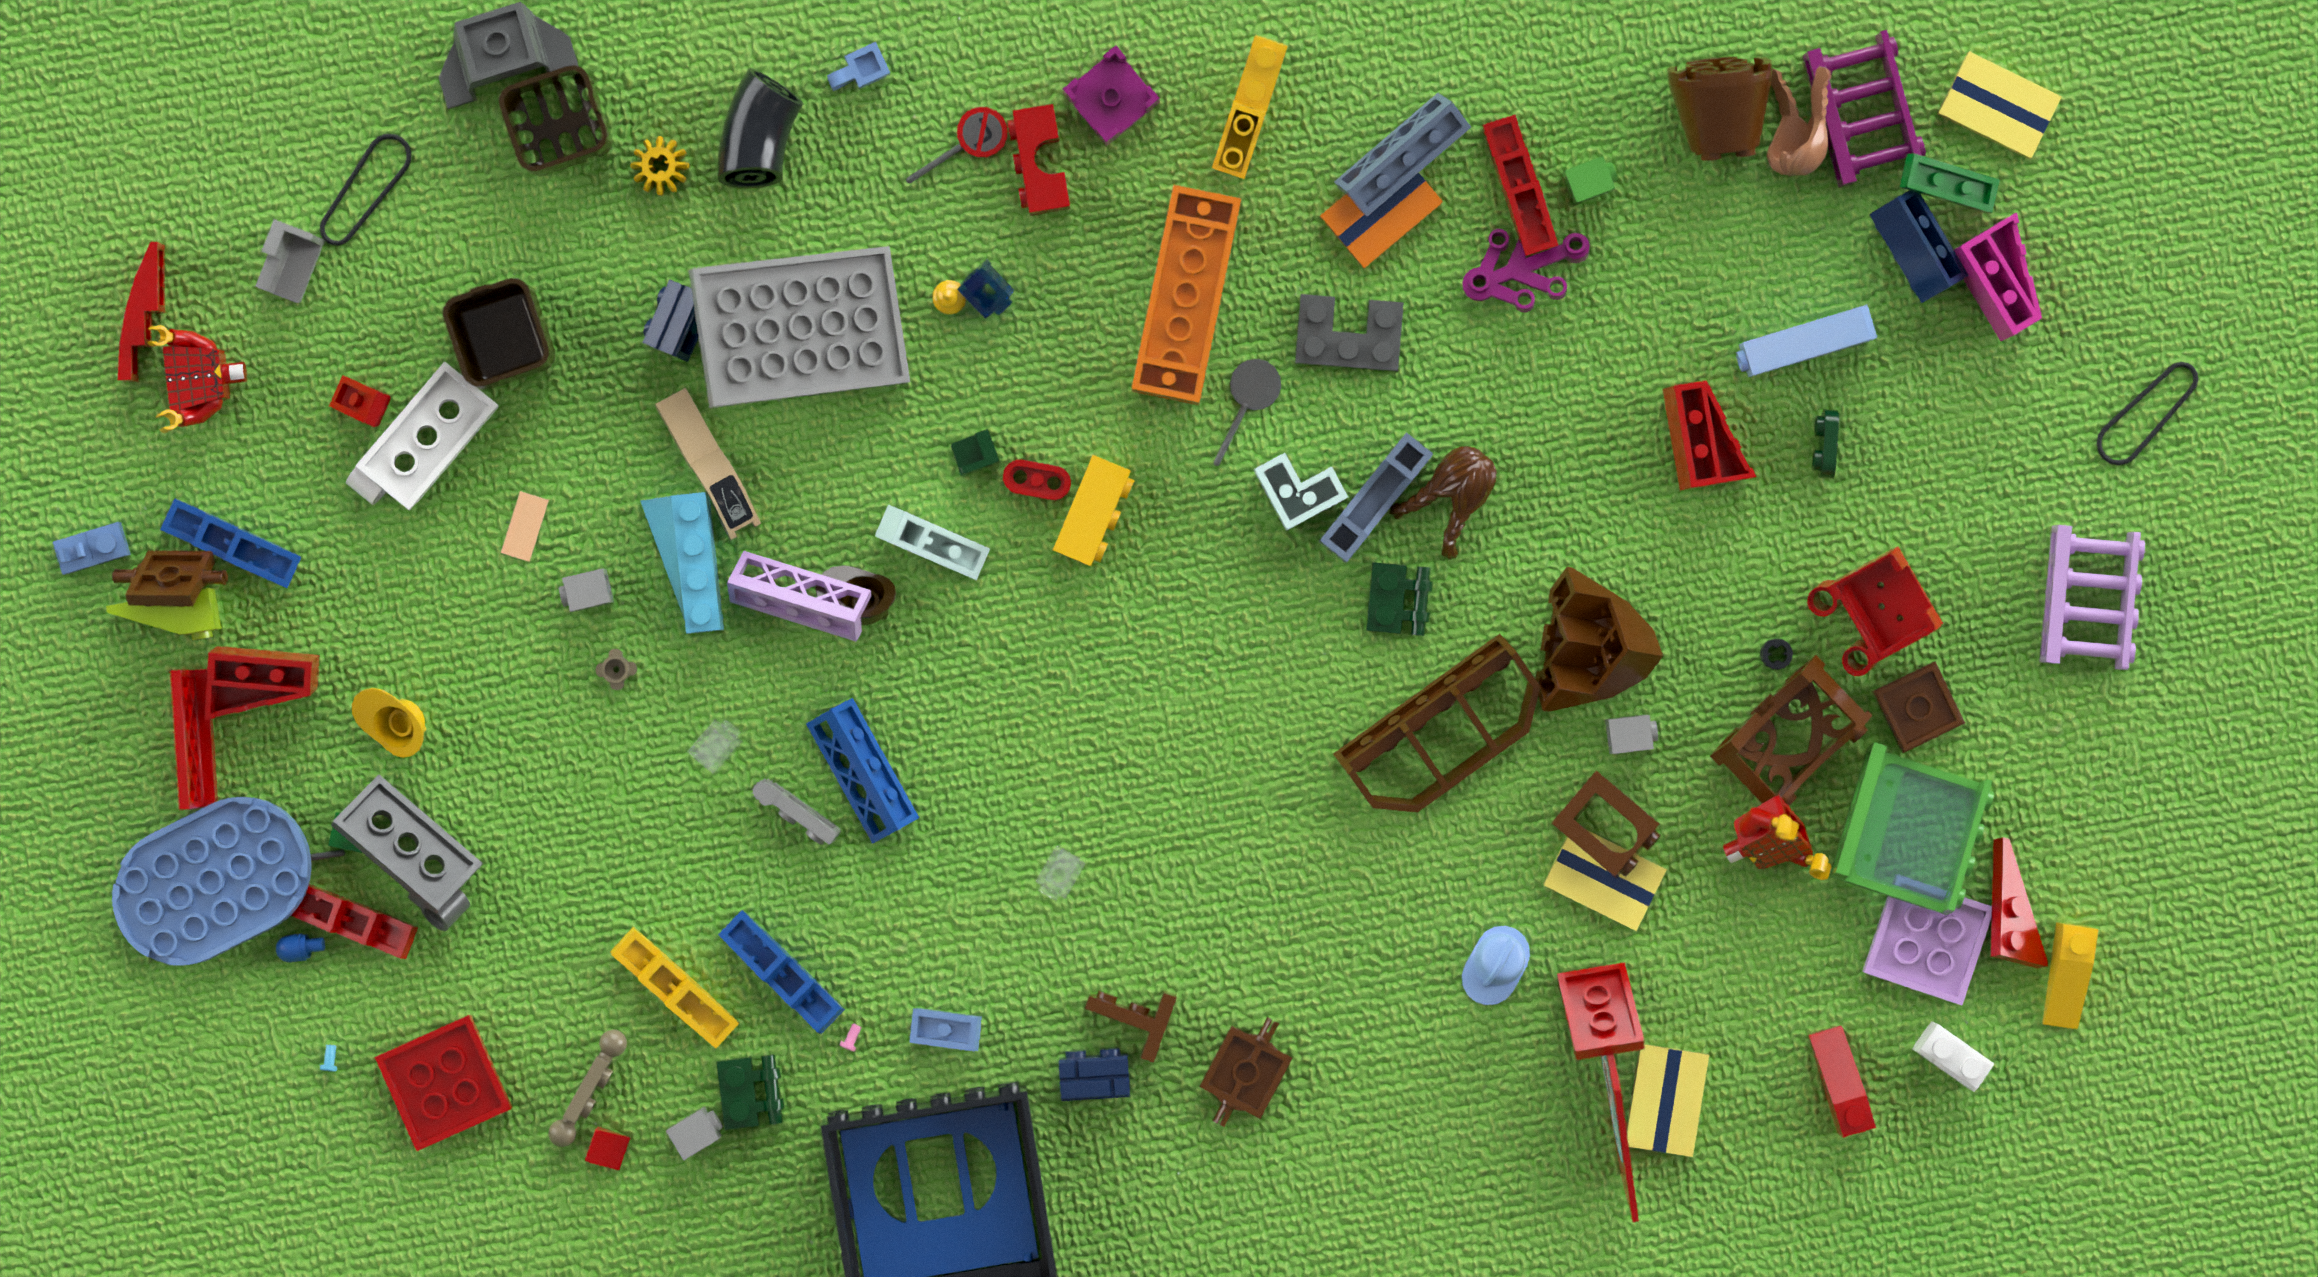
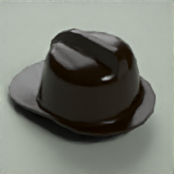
M845 565L831 567L821 574L871 590V597L860 617L861 625H871L881 619H887L889 615L888 609L894 603L896 597L895 585L889 578ZM815 586L817 597L827 594L824 587ZM848 595L837 600L841 606L854 609L859 598Z

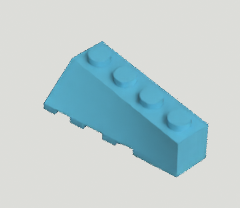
M706 492L640 501L684 617L686 633L724 630L710 497Z

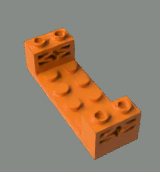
M1173 185L1131 388L1132 392L1199 406L1241 198Z

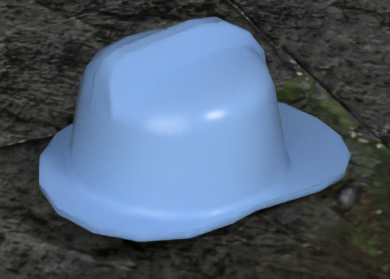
M1496 926L1486 931L1478 940L1462 972L1463 987L1467 995L1475 1002L1484 1005L1498 1004L1506 1000L1514 991L1530 958L1529 944L1524 935L1508 926Z

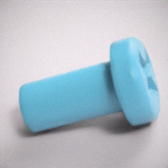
M326 1045L324 1065H320V1070L337 1071V1066H334L335 1045Z

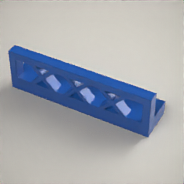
M853 698L806 723L872 844L919 818ZM827 721L833 732V739L826 736L820 725L822 722ZM840 753L846 755L849 760V769L842 765ZM857 783L864 787L867 793L866 799L860 797L857 792ZM873 813L880 816L886 829L881 832L879 831L873 820Z

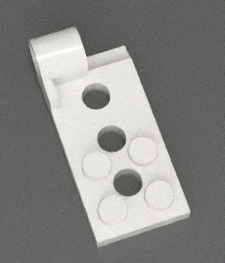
M444 362L357 463L355 469L347 478L346 484L372 505L377 503L387 492L410 511L498 409V404L477 387L469 384L460 373ZM448 401L456 403L460 408L459 414L453 419L443 418L439 413L443 403ZM432 428L436 431L437 439L432 445L425 446L418 442L417 435L421 429ZM409 454L415 459L414 467L410 471L401 472L395 467V460L399 455Z

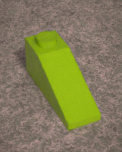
M214 588L202 589L194 606L128 605V602L106 606V611L109 614L176 634L191 635L192 641L212 638V631L222 629Z

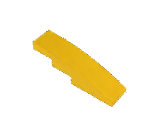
M632 927L610 951L616 960L638 978V981L660 998L667 1008L713 1047L717 1048L739 1024L708 992L635 927Z

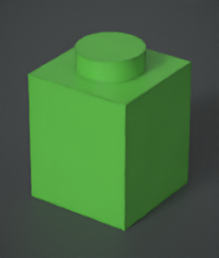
M1603 156L1564 170L1562 173L1573 206L1612 192L1615 189L1614 182L1618 181L1613 164L1611 162L1606 163Z

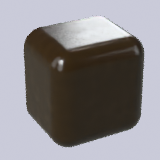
M509 278L494 284L487 283L469 289L470 292L449 299L444 305L443 319L462 375L469 384L480 389H492L543 372L553 365L556 353L534 289L522 280Z

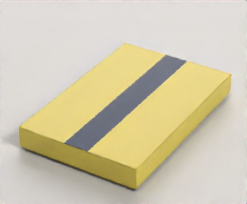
M1969 51L1937 115L2030 160L2059 104L2061 96Z
M1588 831L1608 849L1618 853L1628 851ZM1566 837L1543 885L1637 931L1667 869L1636 855L1635 859L1639 862L1626 877L1620 874L1616 879L1578 845Z
M1645 1044V1049L1639 1050L1626 1129L1629 1147L1693 1157L1708 1067V1054Z

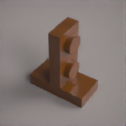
M1098 990L1097 996L1089 994L1085 1006L1086 1010L1149 1032L1141 1058L1154 1063L1177 995L1163 991L1156 1014L1152 1016L1149 1015L1150 1008L1131 1002L1129 1007L1116 1003L1118 997L1100 990Z

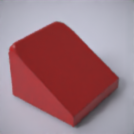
M598 1126L593 1134L585 1161L620 1170L631 1137Z

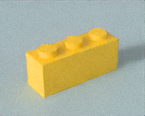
M1092 455L1053 551L1088 566H1092L1094 560L1099 563L1101 562L1108 543L1102 541L1107 529L1114 531L1121 514L1120 511L1115 510L1120 497L1128 498L1135 481L1129 478L1131 470Z

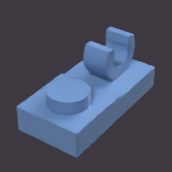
M121 522L112 523L53 542L62 575L131 555Z
M913 1008L909 1043L978 1051L982 1017Z

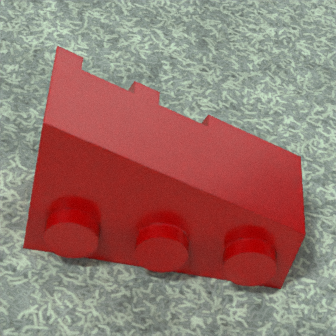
M1707 380L1674 385L1662 389L1680 491L1757 477L1753 468L1749 467L1741 451L1742 447L1738 439L1734 438L1725 420L1727 418Z
M216 646L208 653L204 721L231 713H240L248 709L310 696L318 689L320 655Z

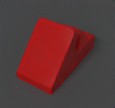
M342 375L329 407L372 427H378L391 397Z

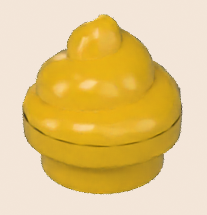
M946 280L935 287L932 300L938 311L943 314L953 315L964 308L967 294L960 283Z

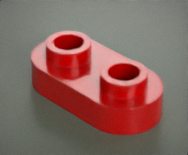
M1018 459L1010 462L1003 471L1005 486L1015 494L1047 500H1060L1069 493L1071 488V478L1068 472L1059 466ZM1017 471H1024L1027 474V479L1022 484L1014 481V474ZM1051 477H1057L1061 481L1060 487L1056 490H1051L1047 485Z

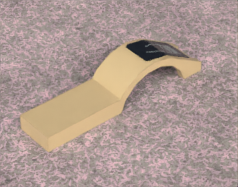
M684 388L656 403L655 407L685 461L696 474L710 497L721 525L730 541L737 537L735 531L750 523L753 524L754 528L760 525L761 522L738 475L716 443L687 389Z

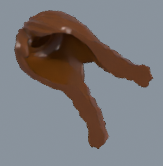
M1461 446L1453 449L1438 464L1432 479L1428 481L1427 485L1407 501L1401 502V504L1394 503L1390 507L1389 514L1393 515L1395 519H1401L1405 514L1418 511L1430 505L1438 497H1451L1453 510L1450 514L1447 528L1444 530L1441 555L1449 560L1456 558L1458 555L1456 539L1461 535L1465 522L1469 519L1470 514L1486 502L1495 486L1497 471L1494 463L1489 457L1485 456V453H1482L1475 447Z

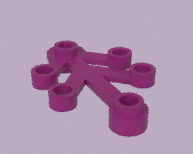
M1495 229L1489 234V248L1480 267L1473 268L1465 274L1462 283L1463 290L1466 296L1474 301H1485L1493 297L1514 305L1518 311L1524 313L1534 308V294L1528 289H1521L1516 292L1500 284L1514 280L1547 293L1553 300H1560L1567 293L1566 281L1557 276L1549 279L1533 271L1563 259L1571 263L1585 261L1590 252L1589 241L1583 234L1572 233L1565 237L1563 244L1526 258L1520 240H1518L1507 266L1494 271L1500 253L1509 246L1508 233L1503 229ZM1497 236H1502L1505 242L1501 245H1496L1493 243V239ZM1574 241H1578L1582 244V247L1579 250H1573L1569 245ZM1476 279L1486 281L1485 286L1481 288L1475 287L1473 283ZM1553 284H1560L1563 290L1559 293H1554L1550 290V287ZM1526 296L1531 299V302L1528 305H1521L1518 302L1519 298Z

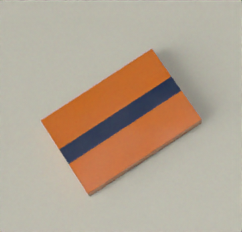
M1417 173L1367 217L1361 213L1351 198L1345 194L1321 214L1320 218L1365 269L1440 206L1443 201L1420 173Z

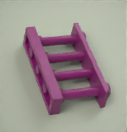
M1887 30L1880 31L1875 35L1877 45L1833 57L1822 55L1821 48L1807 51L1803 55L1811 88L1819 66L1830 70V75H1832L1834 70L1881 58L1886 78L1839 91L1837 88L1832 89L1830 81H1828L1826 87L1828 91V105L1826 106L1825 125L1828 136V151L1838 188L1856 182V175L1860 174V170L1906 158L1907 154L1926 156L1922 137H1916L1895 57L1899 56L1898 46L1895 38L1889 37ZM1887 91L1891 92L1896 111L1849 124L1846 121H1840L1837 109L1841 108V104ZM1897 124L1900 125L1905 144L1858 157L1855 154L1850 155L1846 143L1851 140L1850 137Z

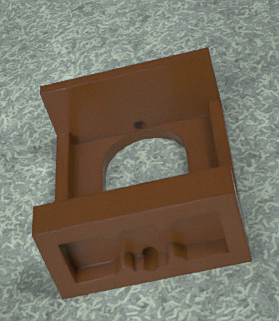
M1598 771L1594 772L1552 822L1556 829L1565 834L1616 879L1620 874L1626 877L1639 862L1635 859L1636 855L1643 847L1647 851L1650 850L1661 836L1657 832L1661 827L1660 824ZM1597 795L1616 809L1636 828L1637 841L1629 851L1618 853L1608 849L1576 822Z

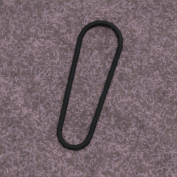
M384 134L378 136L370 144L322 219L320 233L327 243L335 246L347 243L408 169L412 152L409 144L402 137L396 134ZM385 139L399 141L406 150L404 166L344 239L339 241L330 239L326 235L325 225L374 147Z
M2186 362L2174 363L2102 428L2097 438V449L2101 457L2114 465H2124L2134 460L2197 387L2199 378L2195 368ZM2178 367L2189 369L2193 374L2191 387L2132 455L2123 460H2114L2108 457L2102 448V438L2106 431L2174 369Z

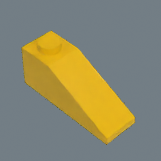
M2056 922L2043 1025L2078 1029L2094 965L2099 929Z

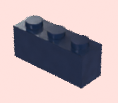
M1909 190L1869 214L1877 231L1882 235L1893 254V258L1899 264L1921 303L1969 276L1920 193Z

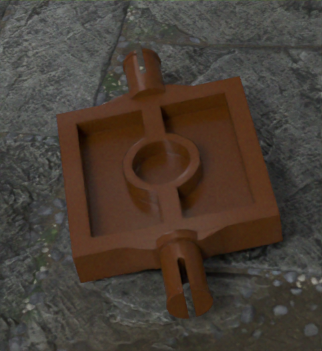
M148 550L143 561L133 570L114 569L112 579L115 584L131 583L125 593L128 605L185 607L194 606L202 588L207 586V584L226 585L228 574L226 570L211 571L216 562L212 551Z
M1266 1017L1258 1035L1246 1033L1231 1025L1199 1087L1214 1094L1222 1102L1215 1117L1212 1119L1213 1122L1218 1124L1225 1112L1219 1123L1225 1127L1234 1109L1246 1111L1261 1119L1292 1060L1291 1056L1276 1049L1270 1042L1280 1023L1274 1020L1267 1032L1272 1019Z

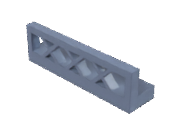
M1437 93L1335 180L1334 183L1351 198L1361 213L1367 217L1469 130L1471 126L1452 101Z

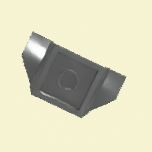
M518 2L455 22L454 43L439 75V81L447 108L452 109L477 101L474 88L543 66L547 72L565 66L579 65L570 36L533 15L529 8L522 2Z

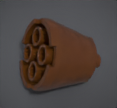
M1730 56L1686 62V69L1677 71V66H1670L1667 69L1668 85L1690 150L1695 152L1696 155H1700L1701 160L1705 161L1721 159V153L1735 152L1736 157L1755 155V148L1760 145L1771 85V59L1756 57L1754 58V63H1748L1747 59Z

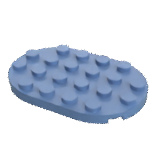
M233 797L219 800L146 836L129 850L120 864L121 868L116 884H113V911L124 937L144 956L168 965H191L205 962L278 926L294 913L306 894L311 877V854L308 842L297 822L286 811L271 802L252 797Z

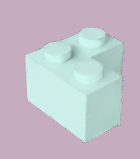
M1283 453L1254 469L1260 484L1286 531L1348 498L1332 467L1301 483L1287 455Z

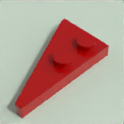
M2005 837L1993 839L1991 957L2034 968L2048 967V960L2010 839Z

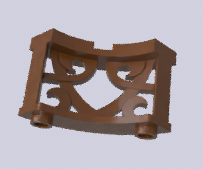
M1817 655L1785 680L1786 683L1774 695L1770 693L1749 713L1751 717L1740 727H1736L1710 755L1719 766L1724 763L1762 804L1779 795L1790 806L1797 798L1794 792L1820 765L1850 740L1852 743H1855L1868 730L1865 724L1872 717V714L1868 710L1864 712L1823 669L1825 664ZM1812 681H1813L1830 699H1827V700H1824V701L1821 702V701H1820V698H1819V695H1818V693H1817V691H1816V688H1815V686L1813 685ZM1797 699L1800 701L1799 708H1803L1808 704L1809 709L1799 713H1791L1789 703ZM1835 704L1851 721L1843 728L1835 729L1832 726V721L1840 716L1833 713L1823 716V709ZM1775 713L1784 719L1792 721L1811 717V735L1807 752L1791 755L1772 754L1777 737L1774 724L1770 718ZM1761 731L1769 735L1768 744L1764 752L1759 751L1764 743H1757L1755 740L1756 734ZM1824 733L1833 739L1821 749ZM1736 753L1756 762L1754 771ZM1765 765L1771 766L1768 770V779L1771 783L1775 775H1781L1783 778V784L1776 793L1759 778V774ZM1802 765H1804V766L1792 777V773H1791V771H1790V769H1789L1788 767H1795V766H1802Z

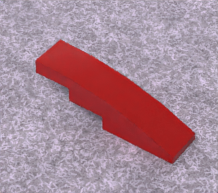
M1516 114L1481 125L1525 256L1559 246L1540 182L1536 178L1528 148L1525 147Z
M150 242L135 275L125 308L119 342L118 381L139 382L138 348H152L147 343V341H152V330H148L152 326V313H165V245L159 242Z
M309 884L302 902L291 915L325 931L337 933L365 946H372L400 959H407L418 927L311 884Z

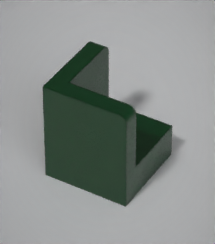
M988 429L951 444L961 476L1001 463Z

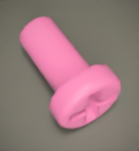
M852 1023L845 1041H841L839 1045L855 1052L856 1047H854V1044L862 1027Z

